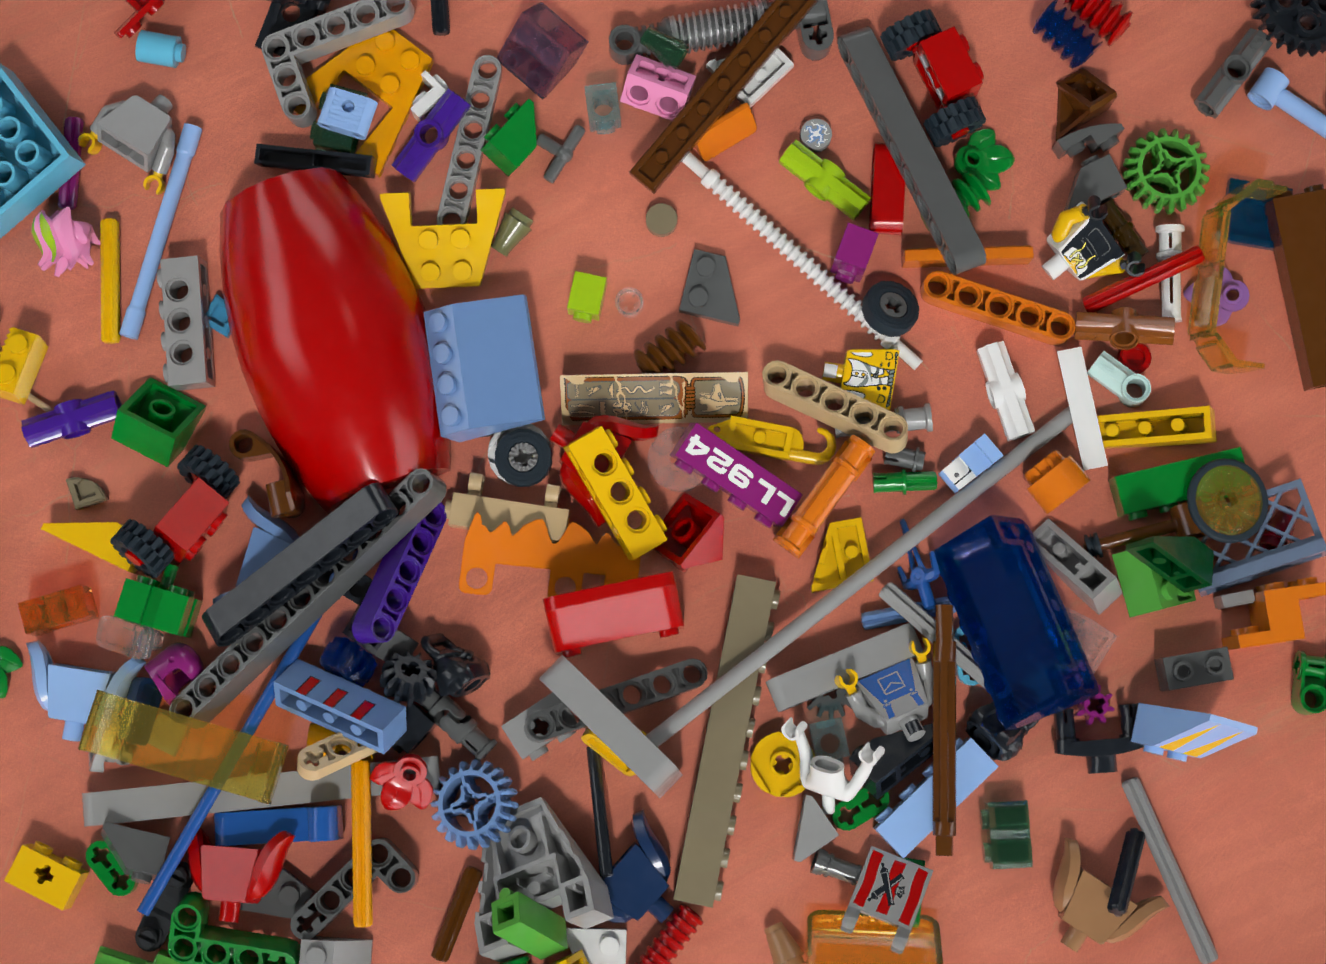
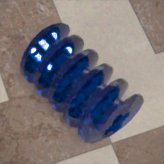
M1054 0L1038 17L1032 32L1037 35L1045 31L1042 42L1048 43L1054 39L1051 50L1056 52L1063 48L1060 58L1064 61L1073 57L1069 67L1074 69L1083 65L1099 49L1103 41L1092 45L1095 34L1091 33L1084 37L1082 34L1086 25L1082 24L1074 28L1073 25L1077 17L1074 15L1065 19L1064 16L1067 8L1064 7L1056 11L1055 7L1058 0Z

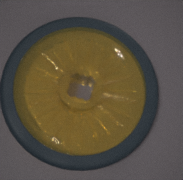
M1223 458L1212 460L1196 471L1188 486L1187 505L1192 520L1205 535L1219 542L1238 543L1252 537L1263 525L1268 512V495L1261 478L1251 467L1238 460ZM1225 495H1228L1231 506H1227L1228 504L1224 499Z

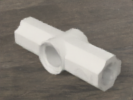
M1004 341L994 342L977 349L976 352L987 381L985 387L988 399L993 409H997L1007 441L1016 440L1034 433L1035 429L1025 403V388L1019 374L1014 372Z

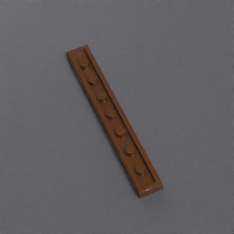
M775 0L633 166L629 174L655 194L816 5L818 0Z

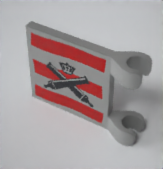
M871 846L840 929L848 934L853 933L860 912L898 928L890 949L895 953L902 954L934 870Z

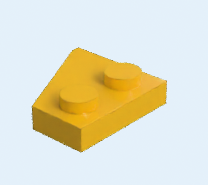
M861 517L828 524L811 585V593L836 588L870 561Z

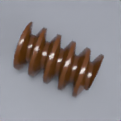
M679 319L675 322L677 331L671 327L666 328L665 334L667 339L660 334L656 335V346L648 341L644 344L646 354L636 349L634 357L642 374L664 373V368L674 373L676 371L673 363L675 360L684 366L686 364L685 353L695 358L697 356L694 347L697 345L705 351L706 346L696 331L689 324Z

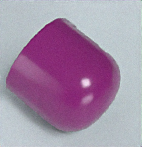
M180 642L169 645L144 665L164 700L169 705L179 695L180 689L191 680L193 681L204 671L203 662L196 651L189 645Z

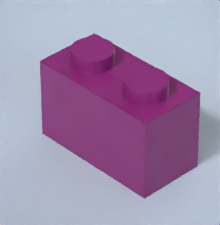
M848 222L830 270L831 273L836 274V279L848 284H853L854 281L860 283L879 233Z

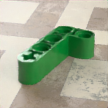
M189 892L185 894L173 910L168 952L176 962L183 964H299L301 945L293 939L208 925L210 906L209 901L203 899L202 893ZM185 908L193 909L197 916L189 915ZM181 939L189 940L193 946L185 945ZM213 944L221 945L226 952L218 951ZM246 950L256 952L258 957L250 956Z

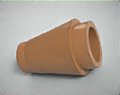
M782 922L776 923L764 930L773 964L805 963L802 957L804 952Z

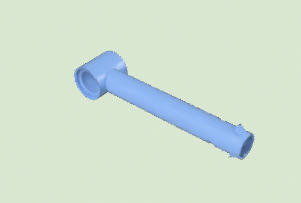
M1265 68L1248 92V99L1254 105L1264 110H1272L1274 105L1326 139V115L1288 91L1286 88L1289 85V80L1283 73L1274 68Z

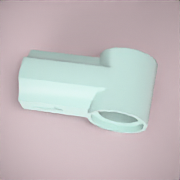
M1106 351L1101 353L1087 372L1091 378L1119 397L1121 403L1127 407L1140 406L1151 392L1150 381L1145 376L1134 373ZM1131 383L1139 385L1142 390V396L1139 398L1131 397L1127 393V385Z

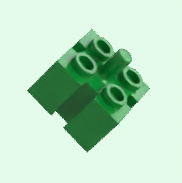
M169 564L164 570L161 582L141 575L137 576L136 581L126 578L114 617L191 638L203 601L194 598V591L174 586L179 567Z

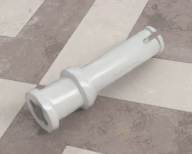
M1163 224L1155 227V232L1159 234V252L1156 253L1158 263L1183 252L1182 232L1185 231L1184 225ZM1169 237L1172 238V248H1169ZM1181 272L1161 281L1162 317H1174L1175 323L1182 322ZM1170 278H1172L1173 303H1170Z

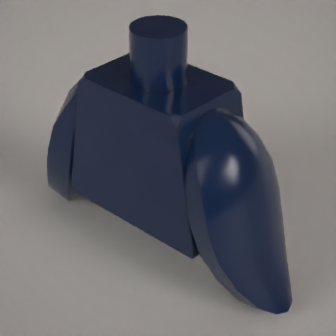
M644 809L633 814L632 827L638 844L634 842L612 866L613 876L602 877V880L608 887L614 918L608 921L613 923H626L633 918L638 921L647 911L662 923L674 910V907L661 896L669 887L667 880L671 873L670 860L661 842L651 829Z

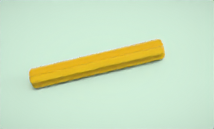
M106 218L100 222L101 340L106 344H115L120 342L119 222L113 218Z

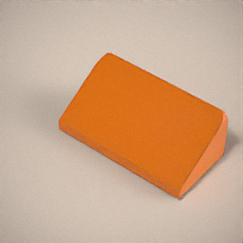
M744 102L719 117L696 144L695 149L703 161L706 162L757 131V126L748 103Z

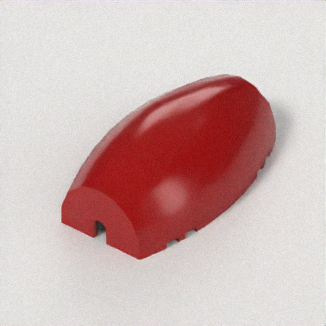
M320 167L292 171L266 179L246 188L228 200L220 213V265L223 296L230 333L242 373L264 423L280 452L313 498L330 514L369 484L381 483L386 490L396 487L416 469H426L436 476L449 472L451 469V440L440 435L423 312H426V309L395 244L360 194L341 172Z

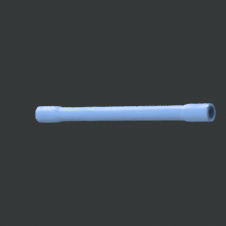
M184 123L176 148V157L137 283L120 328L119 335L130 339L138 340L160 259L191 160L195 156L203 129L196 125Z

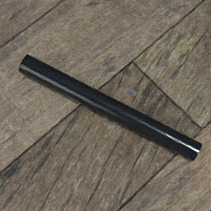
M587 747L600 877L613 876L601 758L597 752Z

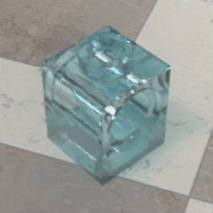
M616 82L584 86L590 132L597 131V134H610L615 132L616 128H621ZM600 105H608L612 108V111L606 116H600L595 112V109Z
M838 717L807 724L814 755L828 756L844 764L843 757L850 756L842 718ZM828 733L833 734L838 740V747L832 753L823 751L820 745L821 738Z

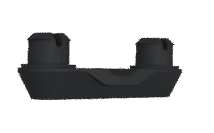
M180 861L150 915H144L136 931L135 939L138 947L144 951H156L163 945L170 931L173 910L184 895L189 892L193 884L187 862Z

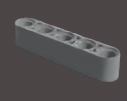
M907 623L766 681V685L779 713L838 689L839 687L834 681L836 675H840L843 682L847 685L850 677L846 669L854 670L858 675V680L909 658L916 657L909 650L911 640L914 641L915 650L918 653L922 652L923 648L914 627Z

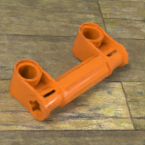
M851 435L832 458L830 466L796 512L787 519L783 527L778 531L773 541L799 559L815 538V533L852 482L857 481L871 462L875 450L861 438Z

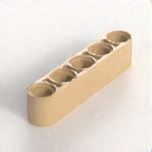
M771 361L764 367L762 372L764 391L771 399L848 435H855L866 443L885 452L898 453L906 447L908 425L902 416L783 361ZM774 377H782L785 379L783 382L778 384L770 382V380ZM803 390H810L813 392V394L809 397H802L799 395V393ZM832 403L843 406L841 409L834 411L827 408ZM864 416L871 419V422L867 424H861L856 421ZM889 430H896L901 435L891 438L885 433Z

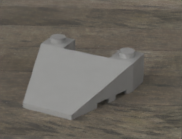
M542 797L520 805L516 809H511L510 814L515 815L517 820H507L506 825L509 826L510 832L504 833L499 831L501 841L497 843L490 839V847L482 848L481 862H484L483 881H479L478 893L481 894L479 912H475L474 924L480 955L500 963L527 953L493 933L491 903L499 900V893L503 888H509L514 893L519 891L549 910L562 905L565 921L583 929H588L614 918L607 885Z

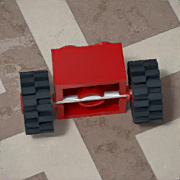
M931 9L914 12L913 15H907L903 20L896 21L895 25L886 28V31L881 33L880 38L891 60H903L907 56L911 57L915 54L913 63L938 111L933 113L923 123L934 147L946 146L950 142H956L957 139L964 138L968 133H973L976 131L975 129L980 128L986 122V118L976 100V96L983 84L984 75L980 65L977 62L973 63L968 54L970 47L966 37L962 33L958 34L955 26L942 31Z
M195 445L177 464V469L180 470L179 473L186 477L185 480L188 483L192 484L190 488L158 522L153 531L146 529L145 525L139 524L136 520L128 519L110 539L114 549L119 551V554L125 557L129 564H133L138 571H142L151 578H157L172 560L178 565L185 558L191 561L207 539L204 536L207 534L212 537L227 518L228 514L224 511L229 502L226 498L240 484L239 477L235 475L236 472L229 468V464L226 461L223 462L220 456L214 455L210 449H205L202 445Z

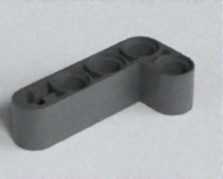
M387 838L372 840V850L376 844H382L388 850V858L385 862H377L372 856V882L379 877L396 893H405L414 888L419 880V871L416 866L391 840ZM352 859L291 918V931L299 939H311L318 935L353 902V884L348 878L349 871L353 868ZM404 868L409 871L411 881L408 886H400L395 881L394 876L397 869ZM327 891H334L338 894L340 903L337 908L332 909L325 904L324 897ZM318 910L322 915L312 922L311 926L314 930L312 928L304 930L302 928L305 922L303 918L312 916Z

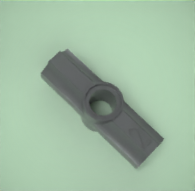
M1253 28L1247 31L1194 101L1198 111L1206 117L1210 116L1215 119L1218 117L1273 43L1270 40H1266L1267 34ZM1227 69L1235 70L1239 78L1232 77Z

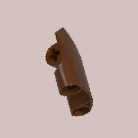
M246 429L236 431L229 440V448L234 456L245 462L275 457L281 468L284 480L266 484L271 518H296L300 516L305 509L303 490L297 475L285 458L269 443L253 432ZM245 438H251L253 441L251 450L247 453H240V442Z

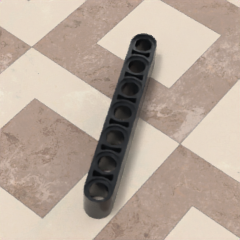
M372 483L362 488L203 613L202 620L216 645L224 647L239 640L389 524L397 516L398 510L382 484Z

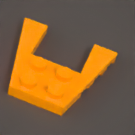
M391 30L349 46L307 77L306 80L316 108L326 98L329 87H335L345 73L391 108L390 112L355 153L372 155L377 158L375 175L380 178L384 172L383 168L389 155L391 156L397 144L396 140L400 131L408 120L412 103L420 94L424 85L421 74L425 70L429 73L434 62L431 57L397 31ZM306 104L296 106L294 113L297 115L304 113Z

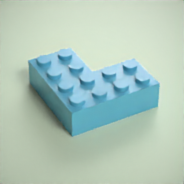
M0 64L1 239L86 165L17 75L2 64Z

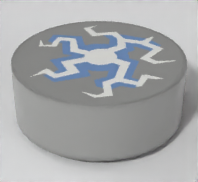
M811 119L802 126L800 142L810 151L821 152L829 146L832 130L827 122L821 119Z

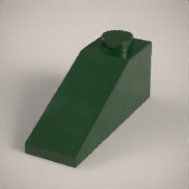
M1153 536L1126 544V551L1184 593L1212 586L1214 551L1196 537Z

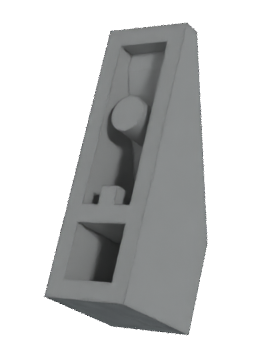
M1049 518L1025 539L1026 543L1060 579L1098 615L1123 594L1117 577Z

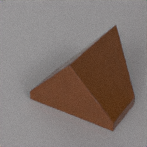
M1084 68L1079 69L1057 83L1056 141L1107 111L1118 97L1114 89Z

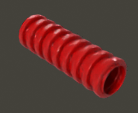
M680 904V911L672 914L673 920L666 922V929L659 931L661 934L659 938L654 937V944L652 946L648 945L646 948L648 952L646 954L642 953L640 955L641 961H636L634 964H672L670 962L672 957L676 959L678 956L676 952L679 949H684L683 943L691 940L689 935L697 932L696 926L698 924L701 926L704 923L702 917L687 905Z

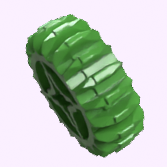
M1165 128L1160 129L1158 135L1153 131L1148 132L1146 140L1140 137L1135 142L1136 147H1130L1127 152L1130 158H1126L1123 162V166L1129 170L1124 171L1122 178L1132 180L1126 185V190L1131 191L1135 189L1136 193L1132 197L1133 201H1137L1140 197L1145 200L1142 204V209H1147L1150 204H1153L1154 214H1158L1163 206L1167 215L1172 214L1175 207L1179 212H1182L1187 208V204L1193 206L1197 202L1196 196H1202L1205 192L1202 185H1206L1209 182V177L1203 173L1208 172L1210 165L1201 163L1207 157V153H1197L1196 150L1199 148L1200 142H1195L1193 145L1188 143L1190 134H1185L1182 139L1178 138V129H1174L1170 136H1168ZM1167 150L1175 152L1181 158L1172 157ZM1150 152L1153 157L1151 160L1153 169L1144 175L1142 168L1145 155ZM1162 168L1170 171L1175 169L1170 175L1162 172L1157 174ZM1188 168L1189 183L1187 188L1182 191L1180 188L1182 182L1179 175L1184 169ZM1151 185H1159L1165 193L1155 190Z

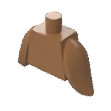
M1065 838L1064 853L1053 888L1054 906L1059 911L1058 916L1070 924L1069 929L1060 942L1073 951L1078 952L1087 936L1100 945L1105 942L1116 943L1123 941L1137 932L1157 913L1170 906L1162 896H1155L1144 899L1136 904L1130 900L1127 913L1121 917L1109 913L1107 905L1112 887L1081 868V853L1077 840Z

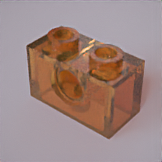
M81 584L17 603L25 634L31 636L44 635L99 618L91 587Z

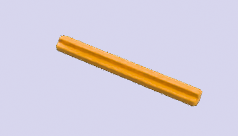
M359 760L351 764L353 924L358 928L370 927L373 924L371 789L369 779L370 762L367 760Z

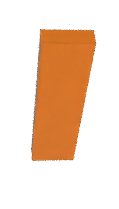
M1033 246L984 247L986 263L981 266L1029 264L1034 258ZM938 248L906 249L901 257L902 268L948 267Z

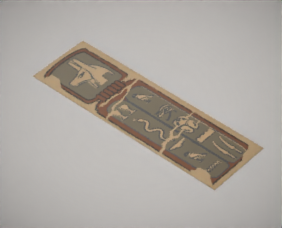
M748 372L560 375L562 425H581L583 421L588 422L592 417L599 415L617 416L641 424L723 422L731 419V415L748 419Z

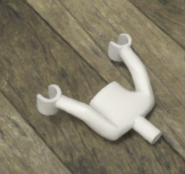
M790 717L782 726L781 731L787 739L796 741L800 757L801 783L804 788L821 794L822 811L825 814H833L835 812V799L844 802L852 800L868 779L873 766L884 754L885 749L879 746L874 752L870 748V742H867L858 754L862 762L852 779L848 781L844 773V764L841 761L828 756L819 755L813 757L812 749L804 732L807 728V723L801 721L796 726L793 723V718Z

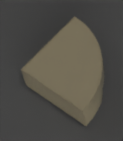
M79 477L66 479L76 510L109 500L106 492L93 481Z

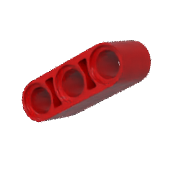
M874 143L869 230L879 234L902 235L905 181L886 144Z

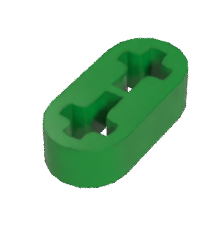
M862 787L849 802L840 801L835 805V812L831 814L833 823L842 830L850 831L857 828L887 808L890 800L889 793L886 792L879 799L881 803L879 807L869 804L863 808L861 803L869 798V794ZM858 806L860 811L851 816L853 820L851 824H848L846 821L839 822L838 817L841 816L839 809L845 807L847 810H851Z
M104 840L96 841L87 848L86 861L109 892L116 896H125L135 891L138 883L131 880V875H129L130 878L126 881L129 886L128 888L124 886L118 888L115 883L119 879L113 870H116L120 875L125 874ZM97 848L101 850L107 848L109 850L106 857L112 864L110 867L105 861H96L95 858L98 856Z

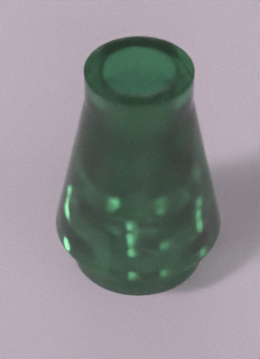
M650 26L640 40V43L666 68L670 66L675 70L682 63L689 50V47L684 45V40L657 31Z

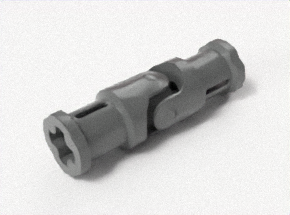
M436 688L430 697H426V700L421 705L428 711L427 716L449 734V737L457 744L464 745L478 761H482L498 743L495 739L490 740L477 727L478 723L470 715H467L450 696H440V692ZM449 710L450 712L444 716V711Z

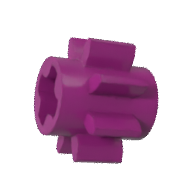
M1095 685L1092 693L1086 687H1081L1080 691L1083 695L1080 698L1072 699V702L1078 704L1079 709L1074 715L1086 716V725H1091L1094 717H1097L1099 722L1105 723L1106 718L1104 714L1115 710L1108 703V699L1113 695L1111 693L1101 694L1100 685ZM1089 698L1091 700L1098 699L1099 704L1096 706L1098 712L1087 709V706L1091 703Z

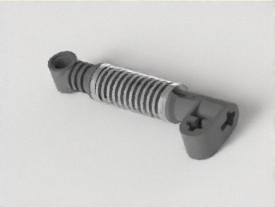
M755 0L754 5H751V2L748 1L747 6H744V3L741 2L738 8L736 4L733 5V9H730V6L727 5V10H723V7L720 6V11L716 12V8H713V12L709 13V10L706 9V14H702V11L699 10V15H695V12H692L690 17L685 13L684 23H682L680 14H678V21L672 15L664 17L661 22H657V27H654L653 23L649 24L647 29L645 25H641V30H638L637 26L620 25L615 27L610 33L609 53L616 63L629 65L633 63L636 54L643 56L646 53V56L650 57L651 52L656 56L661 51L662 54L672 57L680 56V54L683 55L685 49L690 54L692 49L697 53L699 47L704 51L706 46L709 50L712 49L713 45L717 49L720 44L722 47H725L727 43L732 46L734 41L738 44L774 1ZM818 0L816 5L794 29L797 31L802 54L810 60L825 58L829 54L833 43L834 32L827 0ZM821 25L817 33L818 41H822L820 45H817L816 41L812 40L814 31L812 26ZM621 40H628L633 44L628 50H621L616 45Z

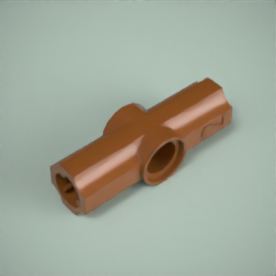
M1130 307L1116 308L1111 314L1076 311L1074 338L1077 340L1110 341L1113 347L1120 350L1132 349L1138 343L1173 345L1175 332L1174 317L1139 315L1135 309Z

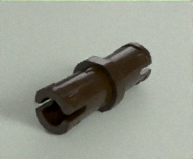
M1112 199L1106 202L1108 214L1103 221L1112 233L1113 238L1122 246L1127 255L1137 251L1143 257L1149 250L1133 230L1135 225L1132 221L1128 222Z

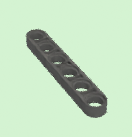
M694 658L687 659L600 689L599 691L623 714L695 690L704 684L708 672L705 664L700 660ZM686 666H695L699 670L700 679L698 682L690 683L684 678L683 671ZM657 676H664L669 680L670 690L667 693L662 694L655 690L653 682ZM632 686L638 689L640 692L638 703L630 704L625 701L623 691L626 687ZM560 703L531 714L525 721L524 732L532 742L541 743L586 728L587 726L580 719L576 725H567L562 719V711L568 707L564 703ZM535 718H542L547 721L549 730L546 735L537 736L532 732L531 722Z

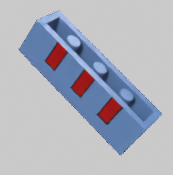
M300 659L293 662L273 681L276 706L335 733L340 732L343 734L342 736L379 753L385 754L407 731L406 706Z

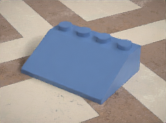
M526 295L455 303L423 312L441 437L460 443L545 420Z

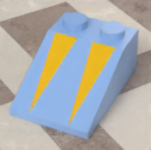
M1139 703L1131 742L1144 745V752L1163 756V752L1167 751V758L1186 762L1187 756L1203 758L1256 735L1258 727L1209 713Z

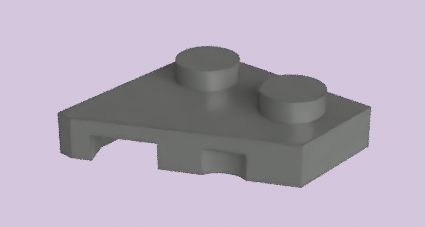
M694 249L679 308L680 313L739 327L740 317L725 256Z
M283 867L273 889L265 897H262L258 904L241 903L240 910L291 919L315 891Z

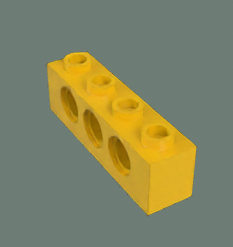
M602 426L596 427L563 448L628 560H635L667 541L668 539L664 534L667 528L658 514L653 515L648 507L651 500L642 486L637 488L631 477L634 475L632 466L626 458L621 459L615 450L618 443L609 429L604 431ZM599 454L606 456L609 461V467L604 473L599 472L594 466V460ZM616 482L621 483L625 488V496L620 501H616L611 496V487ZM632 511H637L642 519L637 529H632L627 523V517Z

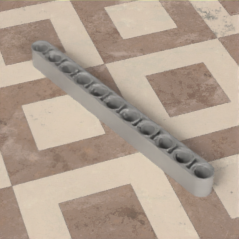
M438 756L421 757L427 765L426 778L432 784L433 790L441 789ZM381 762L370 763V775L376 765ZM351 765L314 781L302 778L297 771L228 778L209 813L350 799ZM411 769L405 770V772L409 774H416L415 771ZM212 780L82 793L84 827L104 825V822L115 824L190 816L193 814ZM370 780L371 796L381 795L383 786Z

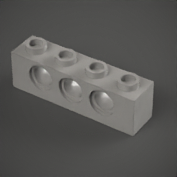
M198 255L160 259L161 269L157 270V282L159 287L162 288L163 301L159 302V313L161 319L164 320L165 332L161 333V345L163 350L166 351L167 364L163 365L164 380L168 383L169 387L177 391L215 387L212 329L208 322V319L211 320V318L205 315L210 305L207 262ZM187 285V295L182 299H178V290L182 286ZM185 317H190L189 327L186 330L180 331V321ZM191 348V359L182 363L181 355L183 351Z

